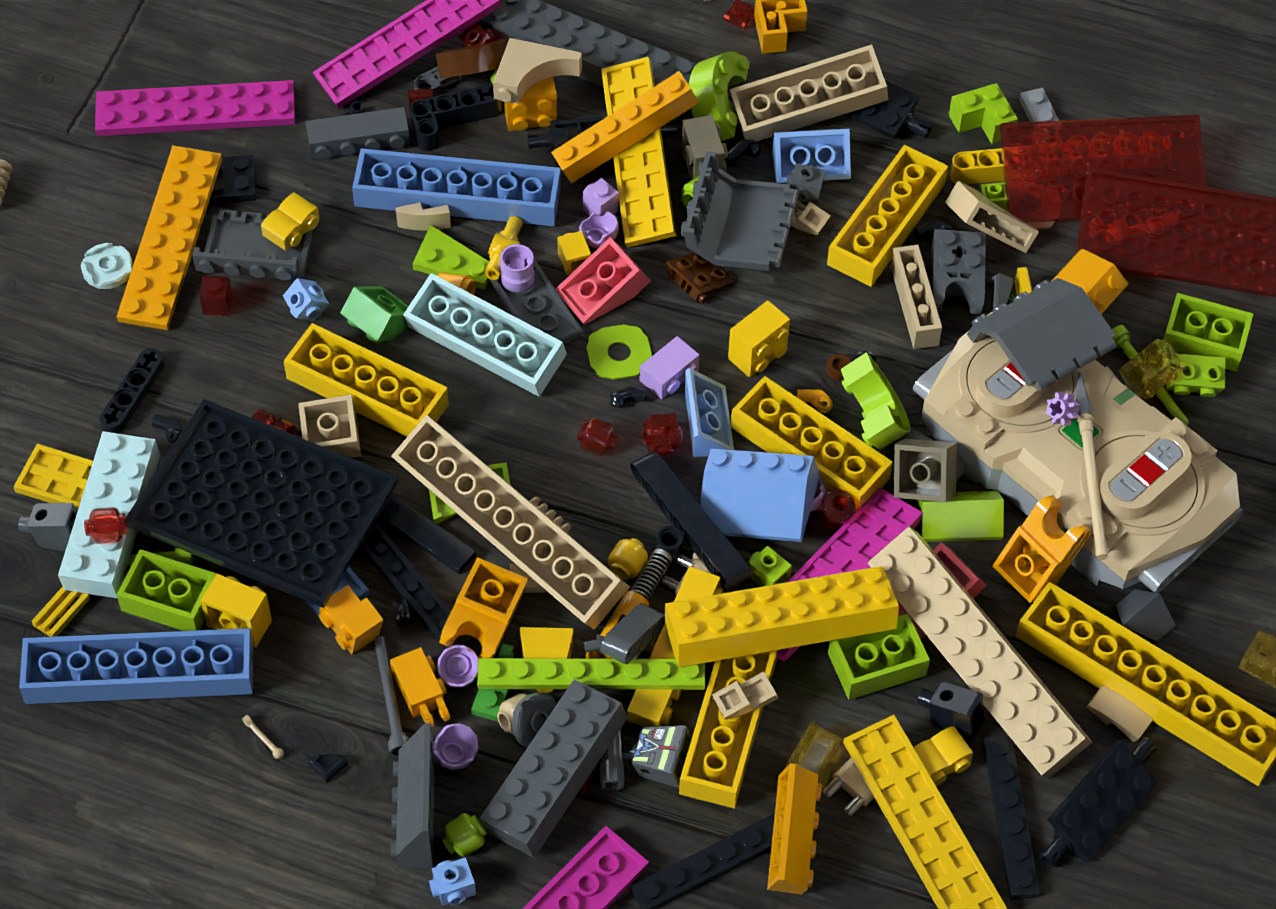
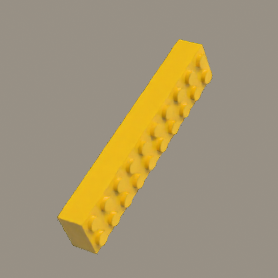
M1048 582L1021 618L1016 633L1018 639L1099 689L1101 686H1105L1122 695L1147 713L1153 719V722L1258 787L1275 763V718L1053 583Z

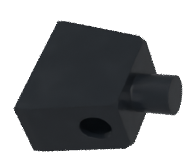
M946 682L940 683L935 693L922 689L919 694L917 704L930 709V719L934 726L942 730L954 726L967 743L973 744L985 723L983 694Z

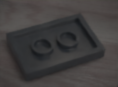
M253 155L222 157L208 204L255 201L256 187Z

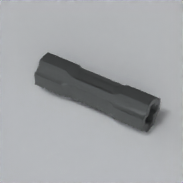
M621 729L600 759V788L606 791H618L625 787Z

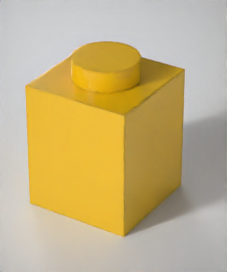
M582 231L567 233L557 237L558 254L568 276L587 260L591 253Z

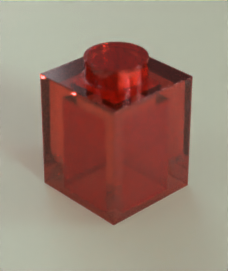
M203 276L199 296L203 315L229 316L233 297L229 277Z

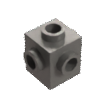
M796 163L794 173H788L786 184H790L791 189L799 191L797 201L818 204L825 170Z

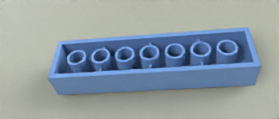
M361 148L352 187L354 206L396 211V207L420 202L422 210L448 205L450 216L508 222L511 216H515L526 224L555 226L561 189V168Z
M250 628L23 638L19 689L25 704L253 694L254 644Z

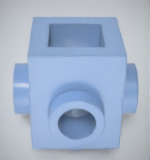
M297 278L283 295V298L290 307L291 314L299 320L315 321L329 304L324 296V291L315 281Z
M466 857L456 861H443L437 867L432 868L433 879L429 880V885L433 897L439 896L442 906L447 904L457 905L465 901L466 898L476 895L475 882Z

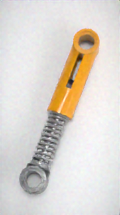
M665 526L658 531L656 544L649 560H647V564H645L631 590L626 591L600 635L605 637L638 604L642 603L649 607V598L654 593L653 590H656V586L661 581L660 579L663 578L664 571H667L669 564L676 562L678 555L683 553L684 538L680 529L674 526ZM666 543H672V544H674V545H673V546H667V545H665V544H666ZM599 650L586 653V659H613L605 654H600Z

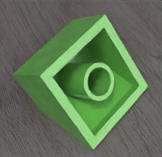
M383 286L354 287L340 312L348 319L347 322L350 325L363 330L366 333V337L376 343L392 341L408 327L403 314L409 306Z

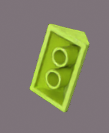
M997 490L956 492V496L947 502L917 500L918 510L923 512L920 530L921 537L925 542L1003 539L1004 499Z

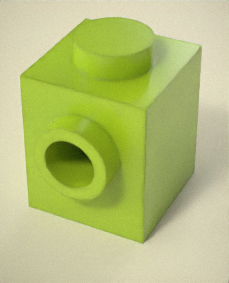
M769 546L761 552H755L748 561L752 573L751 580L760 587L786 583L791 578L792 565Z

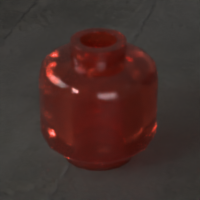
M592 417L588 421L582 422L576 440L580 441L581 449L603 456L607 450L612 451L614 449L618 436L614 435V426L611 423Z
M830 490L820 501L817 508L818 517L828 527H842L851 519L855 512L853 497L845 490Z
M116 507L93 509L89 519L84 520L86 536H91L93 542L98 545L120 542L123 535L127 534L125 513H120Z

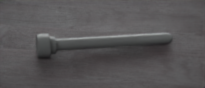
M378 635L375 637L374 642L392 734L389 737L388 749L392 757H399V749L410 738L402 730L386 640L384 636Z

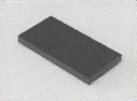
M535 258L533 268L534 283L524 292L517 293L507 290L502 285L501 274L497 280L489 279L490 285L510 315L562 341L563 344L583 336L582 328Z

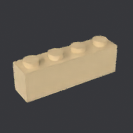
M912 245L893 248L890 267L913 349L939 346L942 326L919 246Z

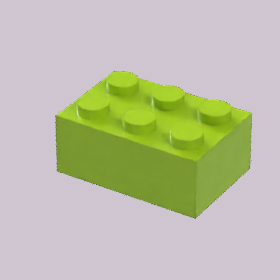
M1177 293L1160 351L1170 354L1224 357L1225 369L1237 372L1247 341L1253 313Z
M140 549L116 595L123 612L182 631H199L205 622L201 598L216 576V573Z
M908 613L898 616L897 629L836 639L829 642L828 655L848 700L927 676L930 659Z

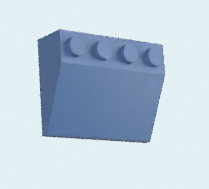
M710 449L704 469L700 506L724 536L802 542L820 477L814 456Z

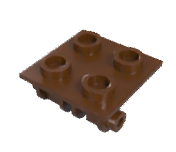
M695 252L666 262L669 266L667 269L669 277L680 288H684V291L689 293L697 303L701 302L704 304L709 299L708 292L735 282L723 269Z

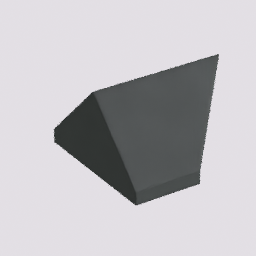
M1134 589L1115 607L1118 610L1122 626L1151 638L1156 644L1175 628V623L1160 593L1155 594L1154 592Z

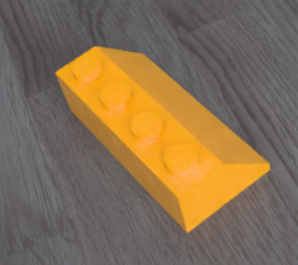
M1084 249L1079 250L1053 279L1060 278L1082 287L1100 314L1107 309L1129 284L1113 263Z
M790 763L778 777L767 890L802 895L813 883L814 871L810 869V858H814L816 853V841H813L812 838L813 829H817L819 822V812H815L816 801L820 800L822 785L818 783V774L797 764Z

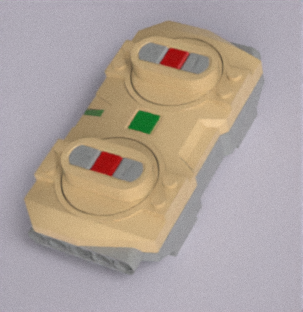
M965 333L951 352L915 382L913 391L924 399L921 420L935 441L957 443V454L963 458L967 466L964 474L977 484L979 482L986 489L998 490L1028 516L1041 499L1053 494L1061 503L1057 513V523L1062 531L1066 533L1070 528L1078 527L1082 524L1086 525L1090 529L1091 535L1071 565L1096 586L1101 582H1105L1124 589L1142 582L1157 594L1231 528L1242 515L1243 509L1240 508L1237 473L1216 457L1217 450L1178 418L1175 417L1171 421L1155 407L1149 406L1113 377V374L1096 360L1080 369L1077 368L1075 372L1060 380H1056L1052 385L1038 391L1033 384L1030 386L1026 384L995 338L982 333L978 340L972 343L967 333ZM1078 372L1082 374L1092 406L1093 441L1108 558L1104 560L1096 558L1082 435L1080 434L1077 418L1071 419L1070 426L1052 424L1053 418L1045 413L1048 406L1047 400L1056 398V392L1075 394L1074 400L1076 401Z

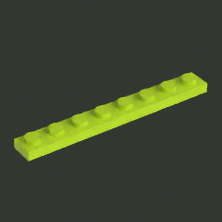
M478 658L477 686L478 689H568L575 679L593 689L705 690V663L678 668L676 659H633L626 665L615 659Z

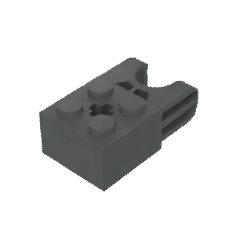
M934 230L931 248L930 287L937 311H942L943 303L947 298L959 296L968 302L971 314H982L985 299L986 233Z

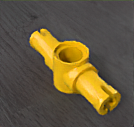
M511 216L504 230L499 234L495 233L488 251L490 261L485 270L487 278L491 280L499 278L501 274V252L510 245L520 244L518 234L523 225V221L520 218Z

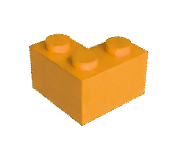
M755 0L754 19L762 54L785 52L787 33L806 31L807 7L805 0Z
M349 585L333 594L324 608L320 607L319 618L324 626L333 629L336 633V641L343 650L348 649L352 655L375 640V637L380 634L383 618L367 598L360 601Z

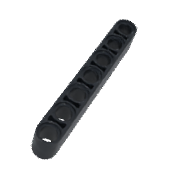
M656 451L630 463L635 479L670 523L681 530L684 540L709 572L720 577V585L726 592L752 579V573L748 564Z

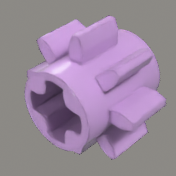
M1056 392V398L1047 400L1048 406L1045 413L1053 418L1052 424L1070 426L1071 419L1080 417L1078 413L1081 404L1074 400L1075 394Z

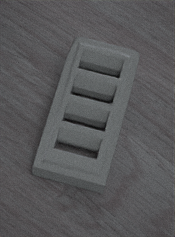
M998 273L985 281V299L982 314L987 316L1002 303L1007 304L1013 285V278Z

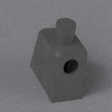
M37 503L34 505L30 516L20 517L18 528L20 532L31 533L38 546L42 548L66 551L78 511L73 503Z

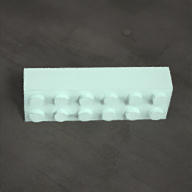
M432 273L403 314L409 328L539 397L567 355L562 341Z
M102 432L58 573L64 590L117 598L116 594L123 583L138 532L126 527L124 519L156 472L160 452L155 439Z

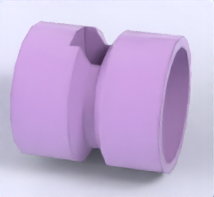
M520 244L506 247L500 256L502 285L511 292H524L534 283L533 253L528 247Z

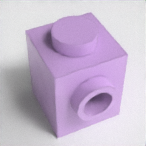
M601 178L594 184H589L583 191V210L589 216L592 213L603 216L607 211L614 215L619 211V192Z

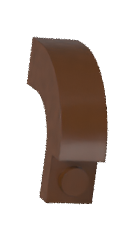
M512 36L503 37L481 45L450 49L437 53L436 59L440 78L468 75L499 68L509 38H512Z

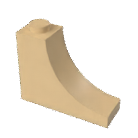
M509 38L493 81L494 99L518 104L522 95L532 85L541 80L560 75L580 76L582 71V53Z
M960 181L956 183L945 201L965 223L1024 253L1028 251L1039 233L1036 228L1011 215L987 199L978 190Z

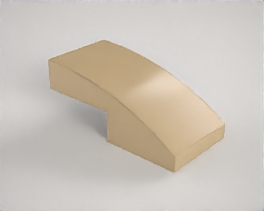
M797 201L791 226L801 231L818 235L831 215L811 202L806 206Z
M420 202L396 207L397 225L400 228L427 231L430 225L438 230L451 228L448 205L422 210Z
M764 672L740 685L736 681L712 694L725 720L749 713L779 699Z
M1105 686L1100 687L1087 705V708L1106 725L1113 723L1133 742L1139 740L1153 720L1134 703Z

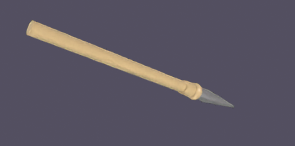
M1078 372L1076 402L1081 404V406L1079 407L1078 415L1080 417L1077 418L1080 434L1082 435L1096 558L1104 560L1108 558L1093 441L1092 406L1082 374Z

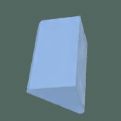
M849 128L774 132L772 156L776 183L786 182L788 173H794L796 163L824 169L823 180L851 179Z
M691 368L687 369L685 397L693 457L709 456L710 449L734 450L726 387Z

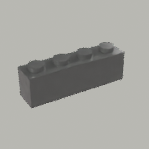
M404 107L306 121L311 160L360 153L361 148L383 150L410 146Z

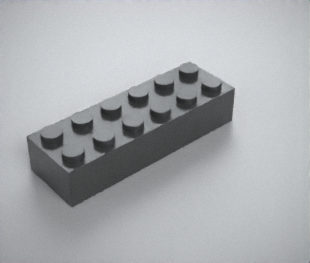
M574 679L479 818L487 833L535 858L628 717L622 703Z

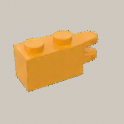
M420 647L390 659L392 675L412 717L415 718L421 715L424 722L431 723V727H433L434 720L429 712L438 709L439 715L444 722L450 720L451 718L443 697L444 694H447L442 679H436L433 673L436 671L431 656H425Z

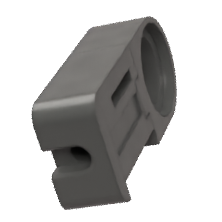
M437 66L414 80L415 94L421 99L436 96L442 93V89L457 81L461 83L462 76L440 78ZM422 84H430L432 86L428 90L419 88Z

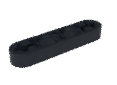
M147 348L143 350L99 417L104 432L118 434L128 424L164 367L163 357L158 349ZM136 377L146 379L141 385H133L131 383ZM123 397L133 399L129 405L123 406L118 403ZM115 417L117 418V422L108 424V421H113Z

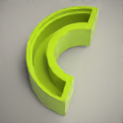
M725 52L699 62L693 68L689 80V86L699 102L691 108L694 118L712 115L714 123L719 124L721 129L720 141L734 137L738 117L732 110L729 102L728 87L746 81L750 64L746 56L736 52Z
M867 352L841 369L844 377L842 385L849 394H854L864 410L862 412L864 420L861 421L864 430L862 437L869 447L875 446L878 449H884L910 432V422L900 399L884 373Z

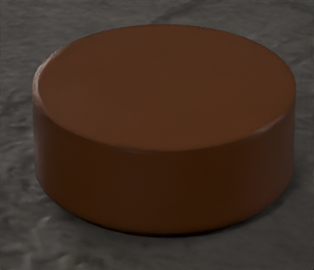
M843 354L831 356L826 364L827 375L833 380L843 381L844 377L841 369L851 363V359Z

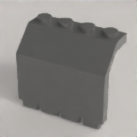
M707 151L704 161H701L699 164V179L693 185V200L688 202L687 221H683L681 227V235L685 237L687 248L716 266L770 271L771 267H780L799 191L791 189L790 184L735 179L719 168L717 153Z
M220 209L219 214L212 217L205 251L200 252L199 247H194L193 260L195 270L204 273H224L232 276L245 275L255 278L266 277L280 280L302 278L306 271L314 229L303 234L297 246L285 251L262 235L261 224L265 220L263 219V213L242 211L241 217H238V211Z
M1056 278L1051 282L1047 280L1041 282L1034 288L1033 292L1028 294L1025 291L1014 298V302L1009 305L1002 303L987 317L985 314L980 315L972 321L973 326L967 333L972 343L977 341L982 333L995 338L1028 386L1033 384L1038 391L1052 385L1056 380H1060L1075 372L1077 368L1080 369L1091 363L1098 356L1101 357L1116 349V343L1113 340L1115 333L1082 287L1060 278Z

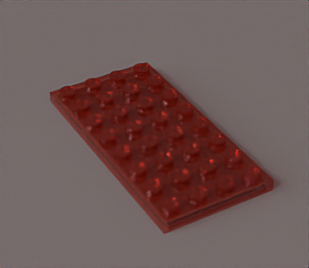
M1199 115L1001 123L1000 125L1007 212L1025 223L1093 220L1097 218L1161 217L1170 213L1174 216L1205 215L1209 212Z
M1088 167L1075 255L1079 250L1084 249L1113 263L1121 272L1276 297V198Z

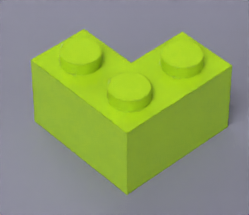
M997 83L952 96L949 117L959 133L982 127L991 144L1014 138L1018 118Z

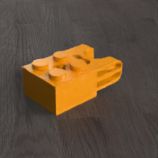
M1053 494L1044 497L1035 505L1023 525L1017 528L992 565L1029 603L1036 600L1048 582L1054 585L1058 583L1091 535L1090 529L1084 524L1070 528L1066 533L1060 529L1057 523V513L1061 503Z
M477 557L443 627L439 643L451 647L458 637L470 635L477 638L481 643L482 650L479 658H494L522 599L528 578Z

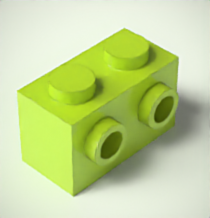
M1174 353L1167 359L1166 390L1174 391V394L1189 395L1190 392L1200 393L1202 397H1215L1216 394L1225 389L1224 357Z

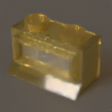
M812 720L787 762L786 767L790 763L797 764L818 774V783L824 787L831 775L829 768L832 763L838 764L843 755L844 748L841 747L842 738L819 727Z

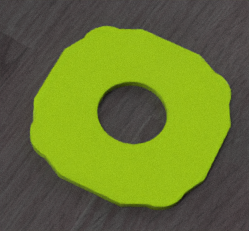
M624 324L604 327L589 336L586 347L591 368L599 377L613 380L638 376L640 374V366L652 357L648 337L639 327ZM616 343H622L630 348L631 354L623 361H616L609 357V347Z

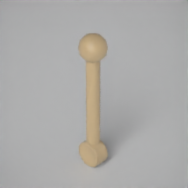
M248 715L242 718L245 725L250 727L272 750L274 758L280 759L283 757L284 751L281 748H277L260 731Z

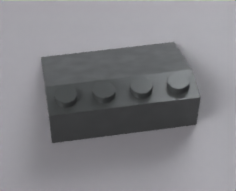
M425 723L399 749V761H393V778H398V787L392 788V802L397 804V813H392L391 822L392 831H397L396 840H391V858L396 857L398 868H433L435 759L431 723Z

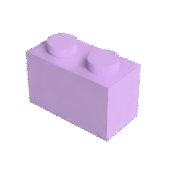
M677 336L640 366V382L660 399H663L668 394H673L678 390L680 384L685 381L687 369L691 368L698 372L699 354Z

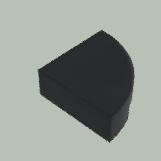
M316 754L307 759L308 765L326 783L348 765V761L337 754Z

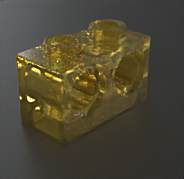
M1157 338L1118 369L1130 394L1137 395L1139 398L1146 400L1153 397L1166 383L1175 380L1177 375L1185 368L1173 345Z
M1259 630L1245 652L1239 669L1276 688V637ZM1258 652H1263V653H1265L1267 656H1263V655L1259 654Z

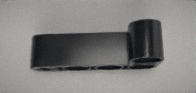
M493 84L419 99L410 106L411 126L418 147L424 151H432L438 147V129L497 117L504 112V101L494 99Z

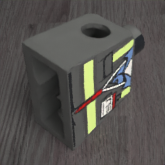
M684 725L645 727L641 730L637 743L624 742L622 757L623 759L632 760V765L639 776L679 787L692 735L687 726Z

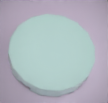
M112 243L99 244L89 249L84 255L83 262H81L84 279L89 285L98 289L119 287L129 279L133 268L130 253L123 246H113Z

